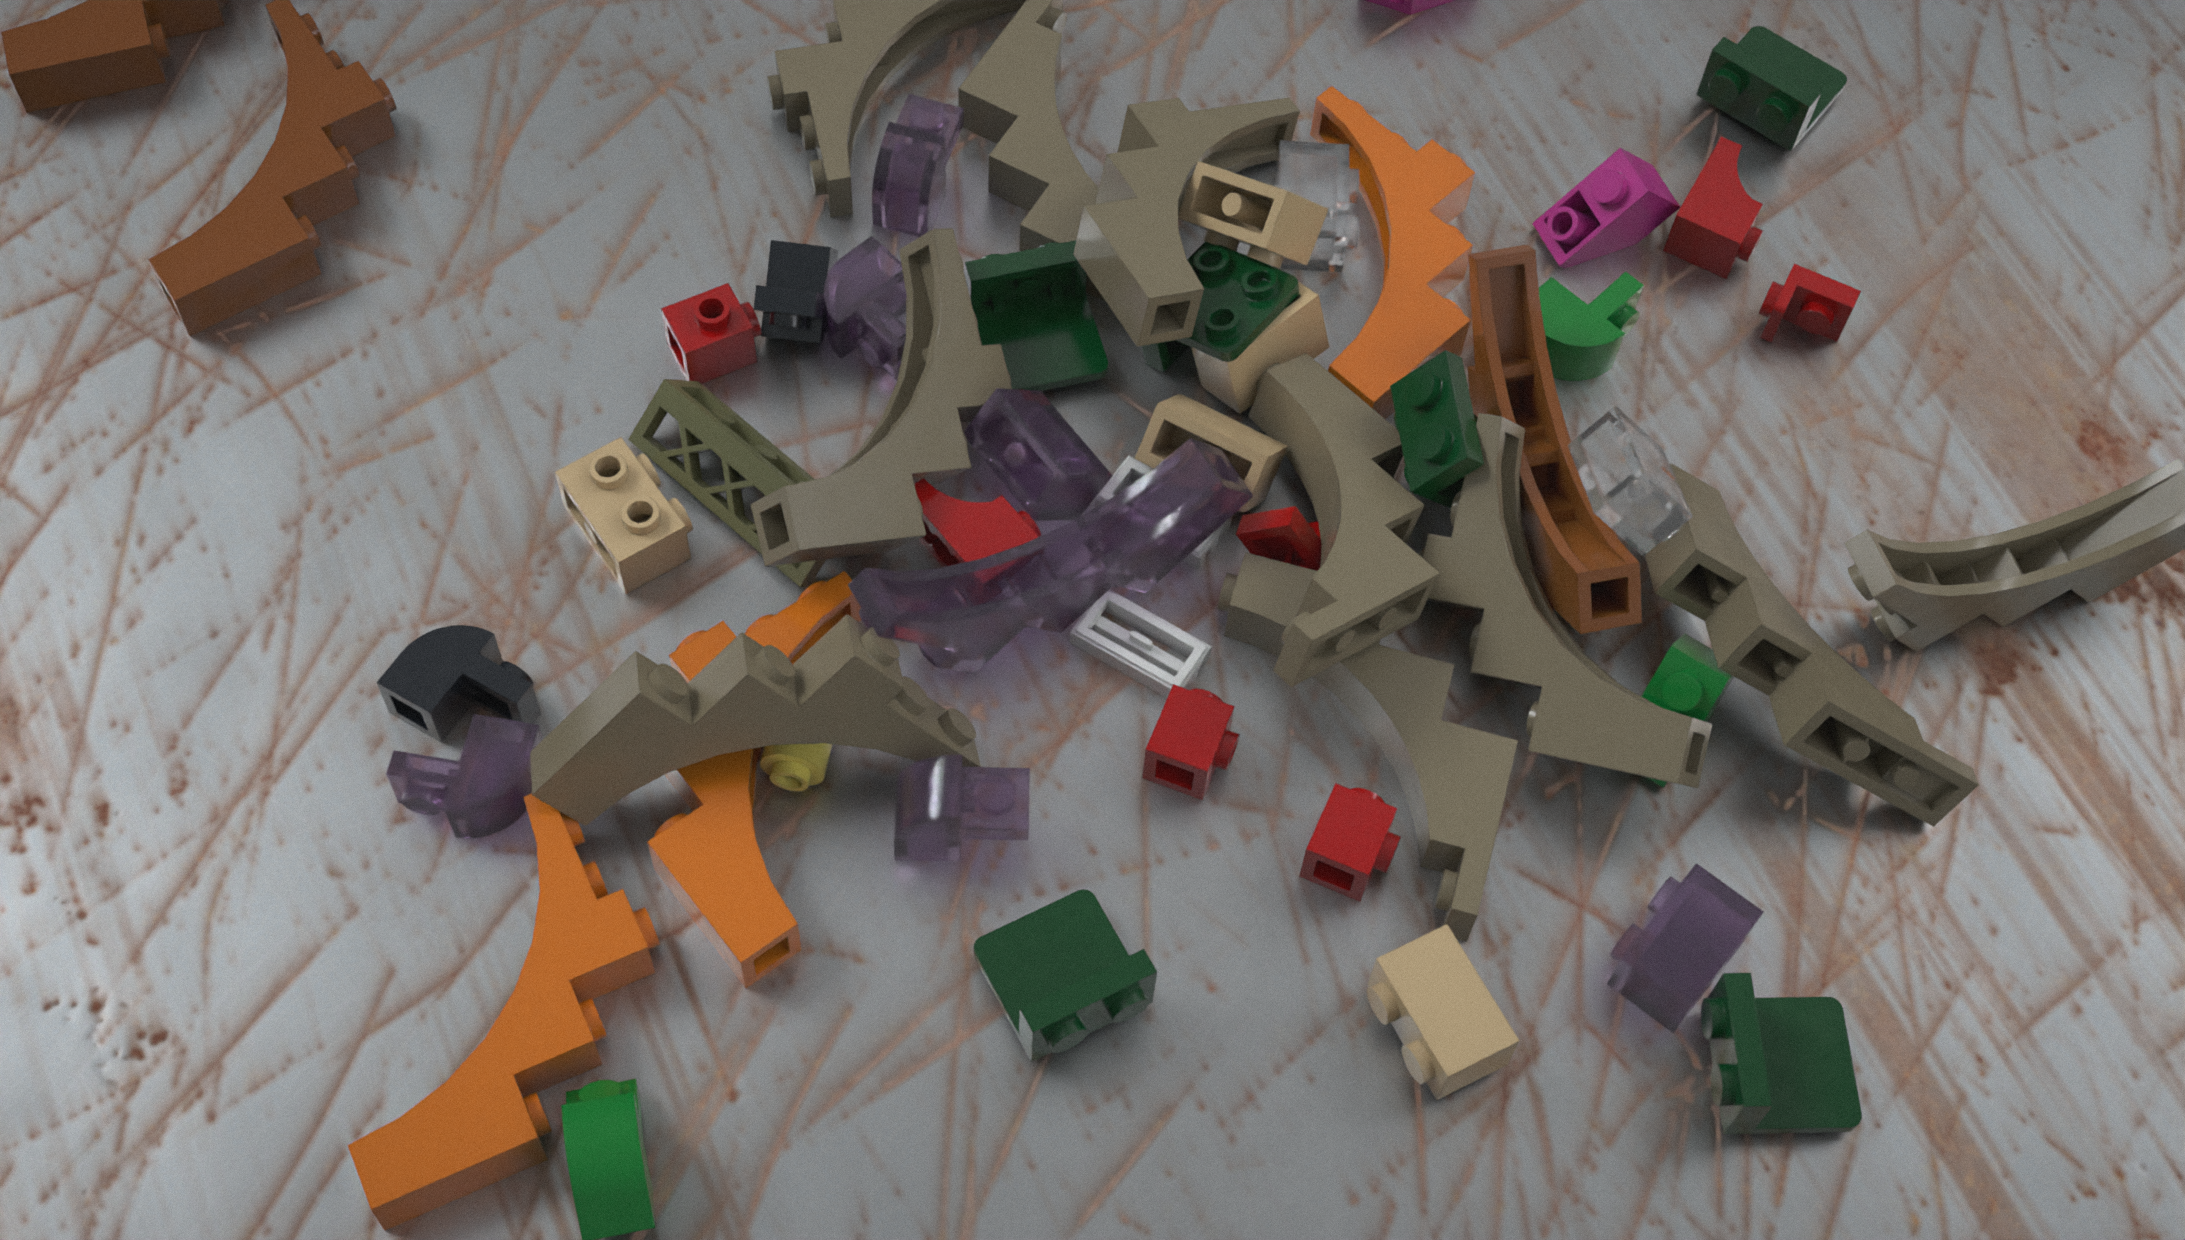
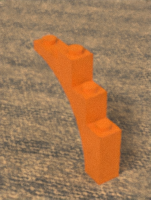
M1331 86L1316 97L1310 135L1341 164L1361 192L1377 228L1384 266L1382 291L1377 305L1358 336L1329 365L1328 372L1384 419H1387L1395 412L1390 389L1392 384L1445 350L1457 356L1462 354L1471 319L1463 314L1455 302L1443 297L1464 281L1468 266V254H1471L1473 244L1466 240L1456 227L1448 223L1466 209L1475 172L1458 155L1448 152L1433 139L1418 151L1414 150L1401 135L1388 130L1370 116L1358 102L1348 99Z
M843 571L827 582L818 581L810 585L801 593L796 602L776 615L768 614L760 617L748 627L745 635L764 647L772 645L778 648L788 657L793 665L846 614L858 622L862 620L860 589L849 575ZM721 621L707 631H696L687 636L678 645L676 651L669 654L671 667L677 670L686 683H688L736 638V635L724 621ZM764 747L717 755L665 774V777L693 812L688 815L681 813L671 817L658 828L654 837L647 841L654 870L745 988H748L802 950L798 923L770 880L755 836L753 810L756 776Z
M532 793L523 798L537 843L540 892L532 943L512 995L485 1039L445 1083L398 1119L348 1145L370 1209L385 1231L547 1161L548 1158L539 1137L552 1132V1129L537 1093L603 1065L595 1041L607 1037V1034L592 999L655 973L649 949L660 945L646 908L643 907L632 911L623 889L608 894L595 861L582 865L574 847L585 842L578 821L532 796Z

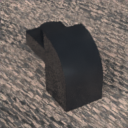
M771 240L766 286L756 285L754 310L763 312L762 337L822 343L827 331L833 301L838 250L827 246Z
M453 625L427 632L411 642L376 682L390 714L441 743L472 704L477 705L524 733L528 732L541 715L533 688L534 682L531 677L515 664L503 661L495 634L479 627Z

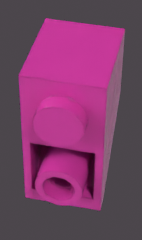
M1619 148L1532 224L1558 265L1566 269L1636 245L1676 212L1680 205L1652 164Z

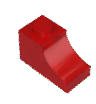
M1721 136L1676 214L1663 251L1727 279L1738 259L1749 262L1760 241L1763 230L1754 227L1763 204L1753 200L1740 182L1737 162L1742 145Z
M924 478L914 484L917 497L922 505V519L926 531V536L919 538L920 542L978 609H981L1039 571L1042 536L1037 524L1027 512L1023 510L1017 512L1002 495L990 502H968L940 492Z

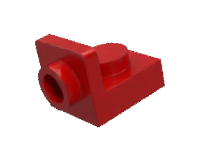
M1794 264L1785 284L1781 285L1773 281L1758 314L1769 319L1760 338L1772 342L1783 319L1800 326L1809 333L1820 334L1838 341L1861 291Z
M1296 506L1242 515L1236 536L1249 553L1315 571L1320 569L1322 545L1318 521L1308 523Z

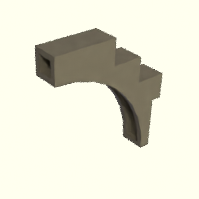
M833 0L834 22L825 23L824 25L827 43L775 51L777 75L767 76L772 110L783 109L787 131L801 130L805 151L815 150L817 160L809 161L812 186L815 196L825 194L830 217L853 214L850 171L854 143L868 109L887 82L915 55L948 34L989 17L1018 11L1026 0Z
M1289 97L1189 111L1180 98L1129 104L1127 106L1117 153L1106 154L1096 199L1097 204L1083 207L1073 255L1137 347L1192 337L1204 288L1186 258L1178 230V214L1197 162L1200 161L1236 173L1253 165L1287 158L1300 110Z
M953 228L932 229L899 249L906 290V340L895 388L881 420L863 445L829 476L784 486L751 503L765 567L889 552L926 536L922 519L923 509L917 497L914 484L924 478L929 484L936 485L972 468L968 454L967 438L962 430L961 422L980 421L1015 403L1011 388V378L1006 367L1001 344L981 345L978 322L973 312L963 271V260L958 251Z
M1479 413L1476 426L1484 465L1465 476L1462 491H1459L1454 497L1450 512V520L1453 526L1452 536L1446 537L1428 533L1425 548L1418 554L1440 573L1428 597L1429 601L1483 612L1482 621L1476 625L1470 639L1469 654L1473 660L1470 672L1497 680L1541 688L1540 698L1531 706L1527 718L1526 730L1528 737L1531 738L1528 751L1698 788L1712 724L1664 709L1622 686L1582 651L1556 617L1534 573L1522 527L1519 474L1525 428L1502 416Z
M2178 458L2145 477L2085 505L2039 522L1996 534L1958 541L1916 543L1888 539L1870 530H1865L1844 543L1855 563L1848 567V573L1860 594L1867 601L1872 599L1876 601L1878 606L1871 609V615L1886 639L1890 642L1897 639L1916 652L1982 614L2005 627L2070 589L2087 602H2091L2185 549V464Z
M848 614L793 665L788 657L778 648L772 645L764 647L742 632L688 683L673 667L664 663L658 665L635 651L530 752L532 796L585 826L625 795L671 771L717 755L770 745L827 743L876 749L923 763L962 784L981 769V764L974 740L976 738V731L969 719L955 708L946 710L928 698L924 690L914 680L902 676L898 660L900 652L892 638L878 627L868 629Z

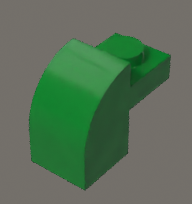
M1625 271L1589 304H1586L1552 277L1539 287L1546 344L1555 379L1564 381L1589 380L1613 368L1623 338L1631 331L1639 319L1640 312L1636 310V306L1644 287L1642 283Z
M630 1079L620 1082L598 1080L585 1085L582 1089L566 1091V1104L561 1105L563 1133L571 1188L582 1240H596L655 1228L653 1187L643 1141L641 1101L637 1080Z

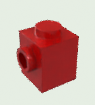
M729 283L661 308L667 345L687 381H698L703 384L757 363L754 338L761 335L758 318L748 301L742 304L739 303Z
M1173 684L1145 749L1142 778L1203 800L1216 767L1227 771L1235 754L1240 734L1230 731L1235 706L1224 703L1220 697L1210 691L1198 688L1188 690Z
M1335 783L1306 848L1299 877L1361 902L1374 869L1387 873L1399 845L1401 836L1390 832L1398 808L1386 804L1379 795L1364 788L1349 789Z

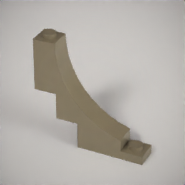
M1026 0L958 88L959 126L997 144L989 154L988 192L1029 211L1020 224L1019 251L1038 248L1051 242L1064 243L1075 241L1078 235L1083 207L1097 204L1096 199L1099 187L1088 176L1073 153L1062 128L1056 105L1055 92L1061 73L1062 32L1067 22V13L1063 11V0ZM1087 275L1086 293L1105 301Z
M1307 353L1282 364L1275 363L1262 373L1257 381L1256 389L1258 392L1248 415L1269 437L1288 446L1285 456L1301 478L1311 498L1319 523L1322 545L1321 566L1311 579L1295 618L1288 624L1282 634L1281 641L1284 643V646L1273 669L1291 688L1416 621L1440 574L1407 545L1425 505L1394 479L1403 458L1398 430Z
M1671 463L1632 505L1655 594L1704 620L1718 668L1769 696L1784 746L1933 827L1979 786L1973 768L1923 741L1915 718L1862 677L1793 608L1748 549L1725 507L1719 490Z
M1245 552L1239 574L1226 573L1217 609L1228 612L1224 636L1256 646L1279 657L1284 643L1281 641L1282 634L1288 624L1295 618L1311 579L1317 571ZM1379 640L1312 677L1336 695L1362 721L1381 746L1397 774L1410 807L1417 834L1420 867L1443 873L1435 908L1446 911L1443 926L1448 924L1456 939L1467 942L1478 916L1518 740L1441 720L1455 665L1379 645Z

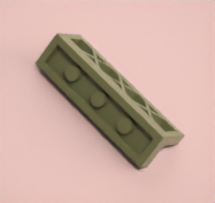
M664 379L628 438L630 442L761 554L756 526L745 516L742 490L756 487L767 496L784 486L815 480L698 381ZM667 412L679 423L682 448L668 450L653 438ZM697 438L701 440L703 444L697 445ZM714 451L721 457L725 484L711 487L702 479L699 453ZM683 456L684 463L680 461L677 457ZM739 474H741L747 480L740 481ZM726 493L727 500L720 494ZM827 559L775 566L799 587H808Z

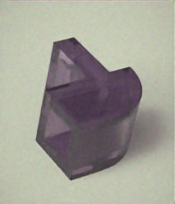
M908 94L897 122L888 123L878 153L872 185L873 225L916 237H921L933 229L946 198V165L964 125V108Z
M871 236L841 257L828 273L824 285L827 336L832 349L840 359L858 347L863 358L876 369L882 367L897 381L906 340V326L898 319L906 312V290L902 265L893 254Z
M474 714L459 761L394 750L386 775L398 803L403 804L407 809L424 815H437L443 810L447 815L455 838L485 837L509 827L527 811L523 797L532 793L530 752L543 740V736L537 724Z
M944 755L927 758L904 768L896 781L895 860L961 861L962 839L1028 840L1030 768L963 767L962 755Z

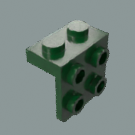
M1755 26L1748 31L1738 44L1723 37L1712 49L1696 95L1792 151L1842 93L1847 83V77L1843 72L1763 26Z
M1076 240L1064 243H1046L1038 248L1003 255L990 254L978 260L965 262V279L973 312L978 322L981 345L1001 344L1006 367L1011 378V388L1014 397L1102 379L1108 372L1107 356L1086 296L1087 273L1073 255Z
M1205 241L1187 259L1204 288L1192 337L1141 346L1145 364L1165 372L1189 346L1221 361L1229 362L1237 359L1299 294L1298 279L1289 273L1247 257L1228 247L1214 245Z
M1445 350L1392 384L1390 389L1395 410L1394 423L1400 435L1405 461L1404 475L1409 484L1410 492L1451 508L1454 497L1459 491H1462L1465 476L1484 465L1476 426L1478 417L1473 412L1462 357Z
M1082 889L1073 892L979 937L974 943V958L1031 1062L1051 1052H1064L1079 1044L1088 1034L1112 1022L1121 1023L1140 1014L1149 1004L1153 1003L1157 970L1145 949L1129 956L1097 898L1089 890Z
M1723 973L1708 998H1704L1701 1005L1702 1031L1704 1037L1710 1042L1713 1062L1711 1093L1715 1105L1720 1108L1723 1134L1850 1132L1854 1130L1862 1120V1112L1841 1003L1833 997L1755 998L1751 973Z

